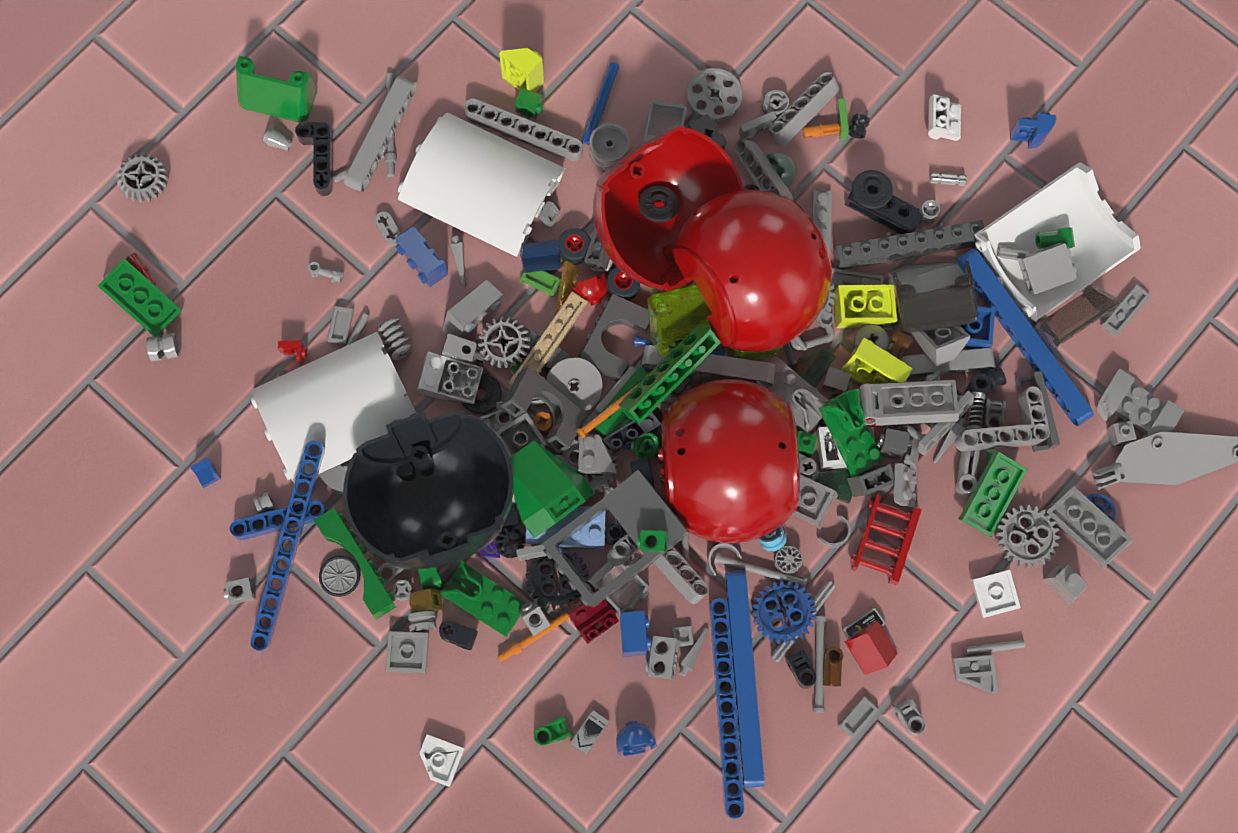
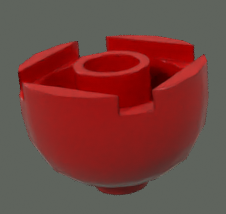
M605 273L601 274L602 278L600 279L597 275L576 283V288L574 285H571V292L573 291L587 300L591 306L601 303V298L606 296L608 292V281Z

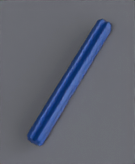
M611 62L609 64L582 138V143L589 145L590 136L599 125L619 70L617 63Z

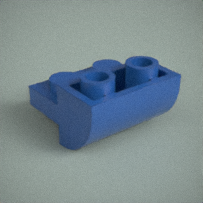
M1042 112L1038 113L1034 120L1028 117L1019 118L1010 133V140L1028 142V149L1039 147L1054 127L1056 115Z

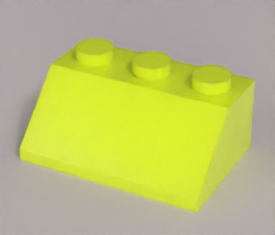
M529 48L503 50L499 53L502 78L519 91L523 88L536 93L544 83L542 56L536 51H531Z
M863 338L851 353L841 371L850 373V378L863 385L905 383L913 368L892 356L888 351L881 349L872 341Z

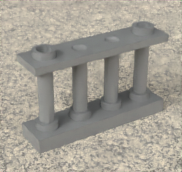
M936 370L933 375H928L925 381H939L940 371ZM969 391L964 396L957 395L958 420L973 405L974 395ZM957 421L925 423L930 427V431L927 434L920 433L909 424L888 425V428L894 429L896 426H899L904 431L910 433L911 436L918 440V452L925 456Z

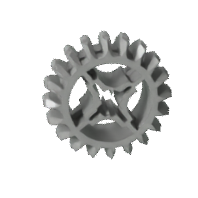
M142 153L141 157L138 154H135L134 159L128 157L129 162L127 163L122 161L124 167L118 168L120 174H116L118 179L117 185L128 199L131 198L134 202L138 199L139 202L143 203L144 199L150 202V197L157 199V193L163 194L161 188H167L164 182H168V177L166 176L168 172L159 158H154L151 154L146 156L145 153ZM147 167L155 169L156 174H152V172H149L147 170ZM129 182L136 184L138 189L130 187Z
M501 316L498 323L494 318L492 319L494 325L486 323L489 329L483 328L481 330L485 333V336L481 335L479 339L484 340V342L478 345L485 348L480 353L482 355L487 354L484 359L486 361L491 359V365H495L497 362L498 368H501L503 363L505 368H509V362L516 366V359L520 362L523 361L520 357L521 354L527 356V353L523 351L524 348L530 349V346L525 344V342L530 341V338L524 337L529 332L523 330L525 327L523 324L518 325L519 321L517 319L512 322V318L507 317L505 322L504 317ZM506 327L514 329L519 338L509 337ZM500 329L499 336L490 341L494 332ZM504 337L508 340V344L505 347L502 344H498L503 341ZM519 344L517 350L509 356L511 347ZM490 347H499L503 357L495 356Z

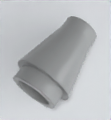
M269 128L263 138V142L267 146L286 151L292 145L291 140L275 129Z

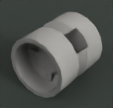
M175 333L165 334L162 338L154 336L146 339L147 351L151 362L163 360L164 357L167 359L179 357V345Z

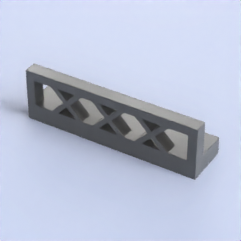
M1042 371L1034 372L1031 376L1016 378L1015 383L1018 394L1025 391L1022 388L1021 382L1031 381V385L1039 388L1043 396L1050 435L1046 439L1047 445L1037 447V444L1031 445L1033 452L1056 448L1060 445Z

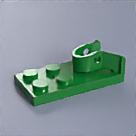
M125 259L97 285L99 289L107 294L153 337L159 336L182 312L177 305Z
M859 389L844 391L818 408L852 477L858 476L883 459L867 425L864 424L865 415L860 406Z
M987 449L986 466L958 519L983 534L992 537L1028 469L998 451Z
M463 560L460 561V566L444 590L440 591L442 597L506 638L521 617L518 611L526 604L517 596L465 564Z

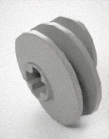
M874 324L861 327L854 339L855 348L863 338L867 340L872 339V342L875 341V345L885 351L889 344L888 335L885 330Z

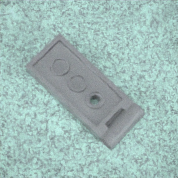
M955 380L863 384L859 387L860 404L865 415V425L875 423L876 425L953 422L958 421L959 418Z

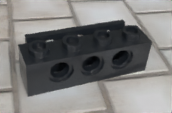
M870 185L867 187L868 192L872 194L877 192L875 186ZM852 191L845 203V206L898 234L915 232L923 217L919 208L894 195L885 205L886 207L883 206L878 209H869L861 206L854 199Z

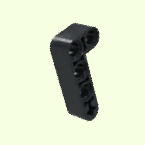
M326 122L299 123L295 128L299 142L303 145H313V183L319 195L328 196L333 189L332 131ZM322 131H327L325 135H319ZM303 132H309L307 135L301 136ZM322 148H327L325 152H319ZM323 165L327 166L324 170L319 169Z

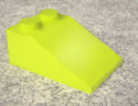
M839 285L833 292L836 294L834 298L836 328H857L871 324L879 325L897 322L894 285Z

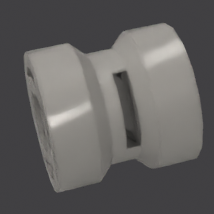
M927 200L923 203L920 209V213L923 214L921 219L923 223L930 224L936 220L940 212V206L936 201Z

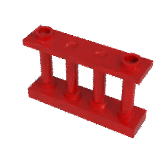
M877 494L874 499H870L867 509L870 510L857 553L853 552L850 564H853L851 570L855 571L858 565H862L887 574L890 577L888 583L897 585L901 578L922 509L914 507L911 512H904L879 503L881 495ZM876 510L903 519L907 523L905 530H898L873 521ZM870 528L898 537L901 541L900 547L895 549L867 539ZM866 546L893 556L896 559L894 566L891 565L889 567L861 557L864 547Z

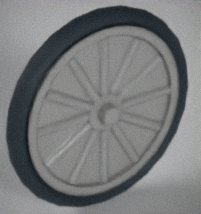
M335 556L328 559L322 565L319 572V583L322 589L334 597H342L352 593L360 581L358 565L346 556Z

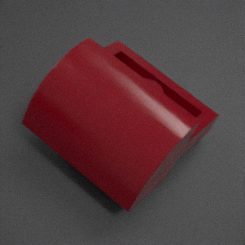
M606 599L595 607L586 606L580 600L565 610L570 621L587 644L619 622Z

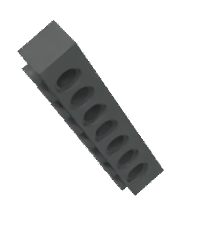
M983 220L838 245L833 253L837 269L844 270L974 247L977 242L975 234L984 228Z

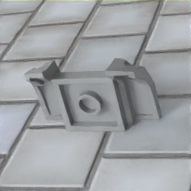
M1119 368L1098 403L1096 410L1102 419L1106 422L1115 414L1126 422L1132 421L1133 427L1144 433L1142 438L1160 431L1172 432L1184 410L1169 400L1165 403L1134 383V377Z

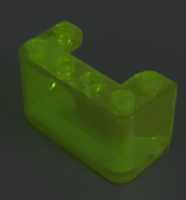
M690 285L686 288L674 289L664 293H654L647 299L651 341L660 355L668 354L669 346L674 347L676 340L684 339L698 324L712 330L706 317L712 315V312L697 285Z

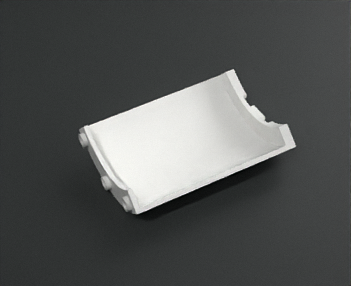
M446 113L443 117L437 119L435 126L423 144L418 145L415 152L416 156L407 176L398 188L400 193L398 200L517 257L520 254L521 244H526L532 228L529 226L535 217L538 218L545 205V202H543L547 195L551 196L560 184L565 168L450 113Z
M1081 162L975 234L976 247L981 252L987 265L1016 305L1021 309L1024 316L1030 317L1035 322L1141 249L1139 235L1122 221L1118 223L1112 216L1113 210L1105 199H1100L1097 193L1099 187L1096 183L1093 169ZM1072 227L1075 247L1070 248V259L1077 269L1076 280L1036 295L1029 294L1019 262L997 256L999 247L1033 253L1042 250L1036 246V233Z
M377 332L252 389L253 397L250 398L254 408L259 409L267 429L264 432L267 439L273 441L286 467L283 470L288 480L292 479L294 485L304 449L308 442L318 441L324 446L325 453L319 470L320 474L350 460L353 454L357 452L356 448L364 442L389 434L386 427L387 424L397 419L408 418L416 413L408 395L404 397V394L407 392ZM318 445L311 446L310 453L317 455L320 452V447ZM309 463L305 466L306 474L314 472L315 467L313 464Z

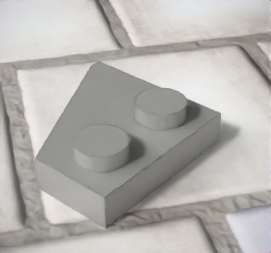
M586 434L584 439L579 436L578 473L616 475V468L600 436Z
M993 655L952 659L956 680L992 694L999 693Z

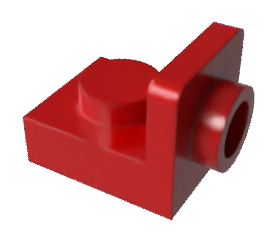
M301 340L278 341V349L283 355L291 356L297 353L298 362H304V358L307 357V348Z

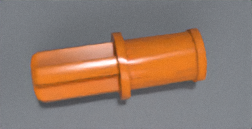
M819 123L817 126L803 127L804 139L811 137L823 138L824 135L840 133L838 123L826 125Z

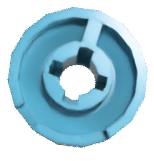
M781 525L773 532L758 538L763 549L776 551L785 545L787 536Z

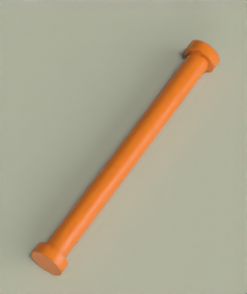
M634 388L581 429L577 428L576 432L584 439L589 431L620 408L618 404Z

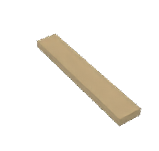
M573 291L570 293L508 383L509 386H512L518 373L529 366L540 374L588 304L587 300Z

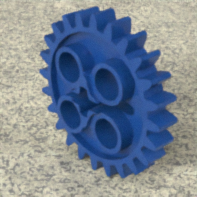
M781 580L780 586L773 582L772 589L766 586V593L760 591L762 598H755L758 604L752 606L756 610L752 615L756 618L753 622L755 625H758L757 630L759 632L763 631L762 635L764 638L769 635L770 642L776 638L777 644H780L782 639L788 644L789 639H792L795 643L796 636L803 639L802 632L809 634L807 627H814L810 620H816V616L811 613H815L817 610L816 607H812L815 604L814 599H811V593H806L805 587L800 589L799 583H796L793 587L791 581L784 585L783 580ZM778 597L782 598L783 605L786 609V613L791 624L790 628L787 627L782 609L778 601ZM789 597L795 598L792 603H786V600ZM770 604H777L773 610L767 609ZM795 615H801V619H800V620H798V621H793V620H792L793 616H795ZM782 621L783 623L779 628L773 627L775 622Z

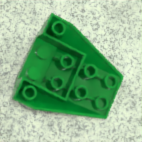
M535 440L510 457L514 478L513 495L521 520L533 538L559 522L595 493L582 475Z

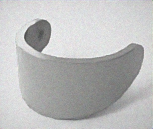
M840 514L837 517L846 526V538L839 543H828L821 537H818V541L826 547H840L850 537L851 526L848 520Z
M721 543L710 551L707 564L713 576H716V573L711 566V555L716 550L727 548L732 550L739 559L742 558L739 551L733 545Z

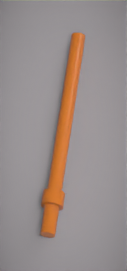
M565 612L549 622L550 626L535 636L530 634L518 643H512L509 645L510 648L497 655L500 662H503L515 654L516 656L521 653L523 648L570 619Z

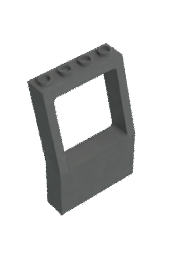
M639 470L634 472L602 500L542 543L545 547L544 553L550 559L553 558L556 561L555 567L562 575L566 574L569 578L568 584L573 590L577 589L580 592V599L586 606L595 607L666 553L643 552V557L594 593L560 550L559 546L604 511L610 510L636 545L638 535H641V530L668 532L667 551L690 533ZM649 537L648 545L650 547L655 546L657 543L656 537Z

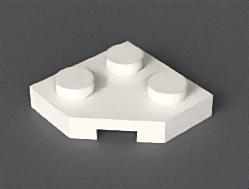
M427 734L419 754L430 780L450 787L465 749Z

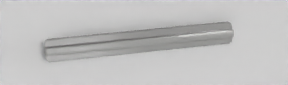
M828 580L814 597L815 604L812 607H816L817 611L836 587L831 581ZM783 639L771 654V658L779 662L794 643L792 639L788 640V644Z

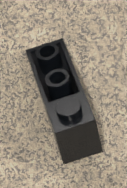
M656 407L640 424L626 416L603 440L615 453L660 426L662 412Z

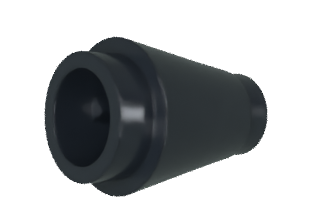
M612 524L605 529V543L608 545H613L624 537V532L618 525Z

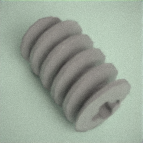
M399 318L386 320L378 326V331L382 335V340L385 341V346L388 348L393 361L402 360L412 353L408 351L412 345H405L409 339L407 337L402 338L406 332H399L403 327L402 324L396 325L400 321Z

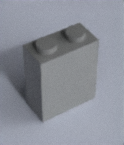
M1058 243L1018 258L1029 294L1036 295L1077 279V269L1071 262V251L1065 243Z

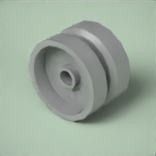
M605 123L593 130L590 136L589 154L592 162L598 168L607 170L616 161L629 153L630 138L622 126L615 123Z

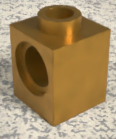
M427 589L410 593L409 604L412 613L442 610L440 590Z

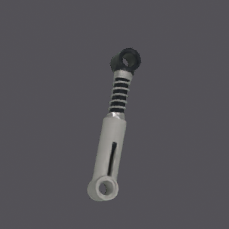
M984 373L975 375L968 385L970 393L974 395L973 405L970 407L971 411L968 412L970 416L968 417L969 421L967 424L969 426L966 427V430L982 428L980 423H983L981 421V418H983L982 413H984L982 411L984 408L983 404L985 403L988 389L991 386L990 377ZM976 382H981L984 385V388H979L976 385ZM964 437L965 442L969 444L968 439ZM981 450L961 451L958 478L955 484V491L959 496H970L978 483L977 475ZM962 482H968L970 490L965 489L962 486Z

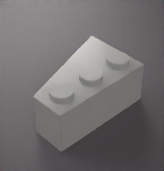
M488 280L484 281L447 311L442 331L446 335L451 334L465 339L492 311H496L501 306L503 294Z

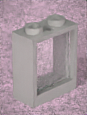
M651 100L643 143L666 131L684 126L687 107L680 103L669 104L662 100Z
M608 561L588 580L589 585L594 590L596 588L600 590L628 569L629 566L625 562L615 566ZM636 575L608 596L606 601L619 616L622 612H632L635 609L633 605L638 600L642 602L649 595L647 592L649 586Z

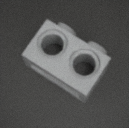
M653 636L651 648H649V652H651L650 660L646 662L648 676L675 680L680 640ZM667 643V651L661 653L659 650L660 645ZM663 662L665 669L663 672L658 673L657 665Z

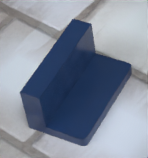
M552 240L521 244L520 257L524 273L560 269L561 263L558 256L559 241Z

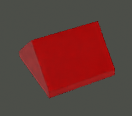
M877 620L844 641L864 675L888 667L898 654Z

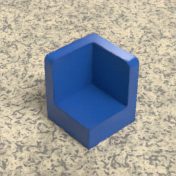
M208 458L190 467L203 488L221 479L213 463Z

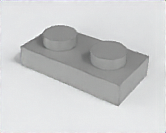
M770 112L740 125L739 134L741 138H751L759 131L769 130V127L777 118L775 113Z

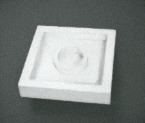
M1010 570L971 580L981 618L1021 608Z

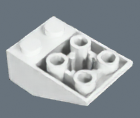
M428 352L424 359L416 393L433 398L474 404L483 367Z
M819 427L816 435L818 436L817 447L820 470L847 468L828 427ZM868 427V429H869V431H870V433H871V435H872V437H873V439H874L873 427Z

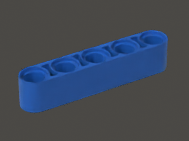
M318 500L310 502L305 524L313 523L314 519L327 512L322 502ZM303 503L294 505L296 512L304 509ZM316 506H320L321 512L317 515L312 514V510ZM288 507L235 520L230 525V533L238 540H246L281 531ZM283 516V521L280 524H274L276 517ZM293 520L289 523L288 527H297L298 523ZM258 521L264 522L261 529H255ZM239 526H244L242 534H236V529Z

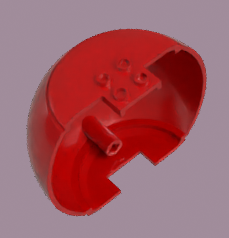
M684 126L671 129L646 141L624 155L598 179L593 199V216L596 232L608 257L628 277L647 287L662 291L674 290L686 282L675 262L673 254L683 225L694 211L709 200L725 193L744 190L741 177L728 154L711 138L696 130L685 129ZM652 186L670 188L679 198L680 207L677 214L665 222H654L645 218L638 206L639 197L642 192ZM658 200L654 202V205L662 207L664 203Z
M746 189L725 193L709 200L694 211L678 235L675 244L676 249L673 250L675 262L686 282L689 283L694 280L712 312V315L706 317L717 339L725 347L730 346L732 349L746 352H763L782 347L803 334L820 314L828 297L832 282L831 259L817 226L809 215L793 200L763 190Z
M713 380L687 390L677 397L668 406L667 410L663 411L661 419L662 448H659V463H663V467H660V482H664L665 502L691 534L713 542H747L773 532L783 525L792 516V513H796L800 496L797 428L790 404L786 403L778 394L762 385L746 380Z

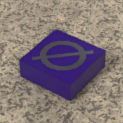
M495 540L482 549L480 553L481 557L499 559L501 555L496 548Z

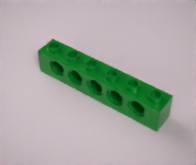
M698 324L618 406L629 419L640 424L720 344V341L711 329Z

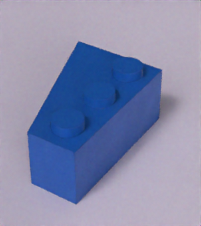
M414 226L395 238L397 243L395 248L401 256L405 255L407 257V264L412 270H417L419 273L417 276L423 284L427 283L431 287L448 275L445 262L442 259L439 260L435 255V250L428 246L426 240Z

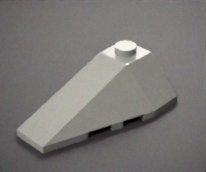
M957 262L905 265L889 272L904 305L911 304L969 280Z
M915 302L899 308L902 319L926 356L936 367L953 361L970 340V335L960 325L956 323L952 325L946 322V318L942 316L936 317L931 314L930 310Z

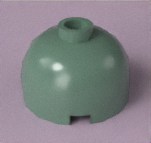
M784 153L766 155V158L786 187L791 185L797 171L793 160Z

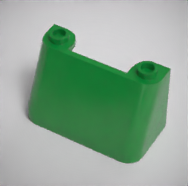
M238 57L236 62L237 99L243 109L298 123L308 120L317 95L311 73L295 71L291 74L288 82L254 74V62L247 57Z

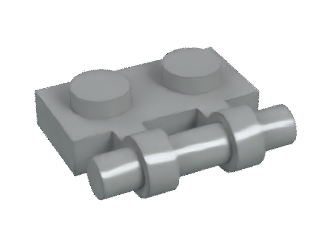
M903 463L895 464L894 502L901 506H907V508H914L915 501H917V494H915V484H917L916 470L910 469Z

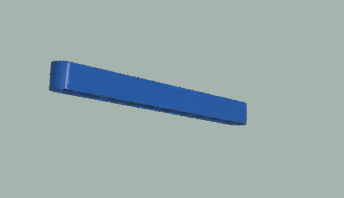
M972 248L959 256L957 263L987 306L995 308V317L1034 371H1042L1045 386L1075 426H1079L1093 417L1094 412L979 252Z
M318 441L308 442L304 449L250 641L251 647L256 651L267 649L272 641L325 453L324 446ZM318 445L320 452L317 455H312L310 453L311 446ZM309 463L315 467L312 474H306L305 466ZM308 483V492L301 493L299 490L300 484ZM301 501L304 509L297 513L294 510V505L296 502ZM293 520L298 523V529L294 532L290 531L288 527L289 523ZM289 539L292 541L293 547L291 550L286 551L283 543ZM280 559H285L288 563L285 570H281L278 567ZM275 578H279L282 581V586L279 589H275L272 585ZM270 597L275 598L277 602L274 608L267 606V600ZM263 617H269L271 620V625L268 628L264 627L261 623ZM258 636H262L266 640L263 647L256 644Z
M745 569L725 570L744 788L764 787Z
M716 598L710 605L709 613L724 811L730 819H737L744 813L729 609L728 603L724 599ZM719 603L723 605L724 611L717 613L713 606ZM722 623L726 629L722 633L717 632L715 625ZM724 643L727 646V651L719 652L716 647L717 644ZM721 662L726 663L729 667L725 673L718 669V664ZM722 682L730 685L729 692L725 693L720 690L719 686ZM728 702L732 707L731 712H723L721 704ZM729 722L733 725L731 733L724 732L722 728L724 723ZM728 742L732 743L735 747V751L731 754L724 750V745ZM728 763L735 764L736 772L734 774H729L726 771ZM730 783H734L738 787V792L735 795H731L727 790ZM731 804L739 806L740 810L736 816L729 812Z

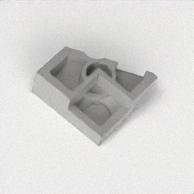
M911 435L909 436L903 464L909 465L910 469L917 470L919 443Z

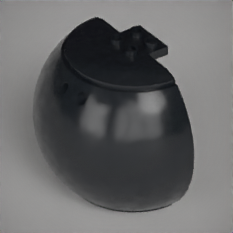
M453 411L427 420L424 412L414 413L408 418L397 419L387 424L386 427L389 434L366 441L356 448L357 452L353 454L349 462L343 484L345 512L358 538L371 552L398 568L408 570L437 568L470 557L487 547L500 534L512 506L514 493L513 470L507 450L500 438L478 418L470 414H464V411Z

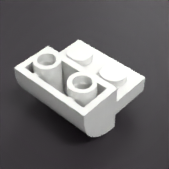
M935 94L930 96L928 135L931 138L937 140L942 137L954 141L961 139V104L949 102L947 97Z

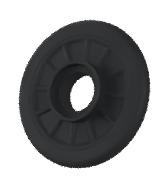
M867 170L860 173L854 179L852 194L861 206L869 209H878L890 201L893 194V186L890 179L882 172ZM873 185L877 188V192L872 194L868 192L867 187Z
M652 186L642 192L639 197L638 206L645 218L654 222H665L677 214L680 202L676 193L670 188ZM660 200L664 203V206L656 207L654 202Z
M482 373L478 390H485V397H475L474 404L462 402L467 410L475 414L491 412L496 408V403L500 402L502 396L498 381L492 376Z

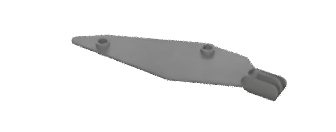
M1163 431L1125 444L1113 464L1092 471V475L1095 476L1094 481L1097 483L1096 488L1100 490L1118 482L1181 484L1237 463L1238 436Z

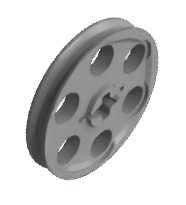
M719 68L705 69L696 74L688 86V104L699 118L708 114L715 122L724 121L732 117L739 109L742 100V88L737 78L730 72ZM713 75L716 80L708 82L706 76ZM730 80L733 86L727 88L723 85V82ZM694 86H700L702 88V92L694 93L692 88ZM712 93H714V94L718 93V97H716V96L711 97V94H712ZM735 97L737 102L730 104L727 102V98ZM697 103H704L706 108L699 110L696 107ZM721 108L723 109L724 113L722 115H716L714 113V109Z

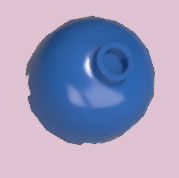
M637 721L625 723L626 727H623L617 733L616 747L618 755H621L622 752L624 756L644 753L645 748L649 746L651 750L657 746L655 735L651 728L642 723L638 724Z

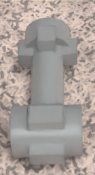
M316 261L311 262L307 266L312 277L326 276L331 278L333 283H341L344 273L340 269L328 270L320 267L319 262Z

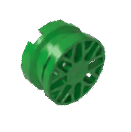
M648 432L630 443V449L635 455L643 459H650L658 453L660 442L656 435Z

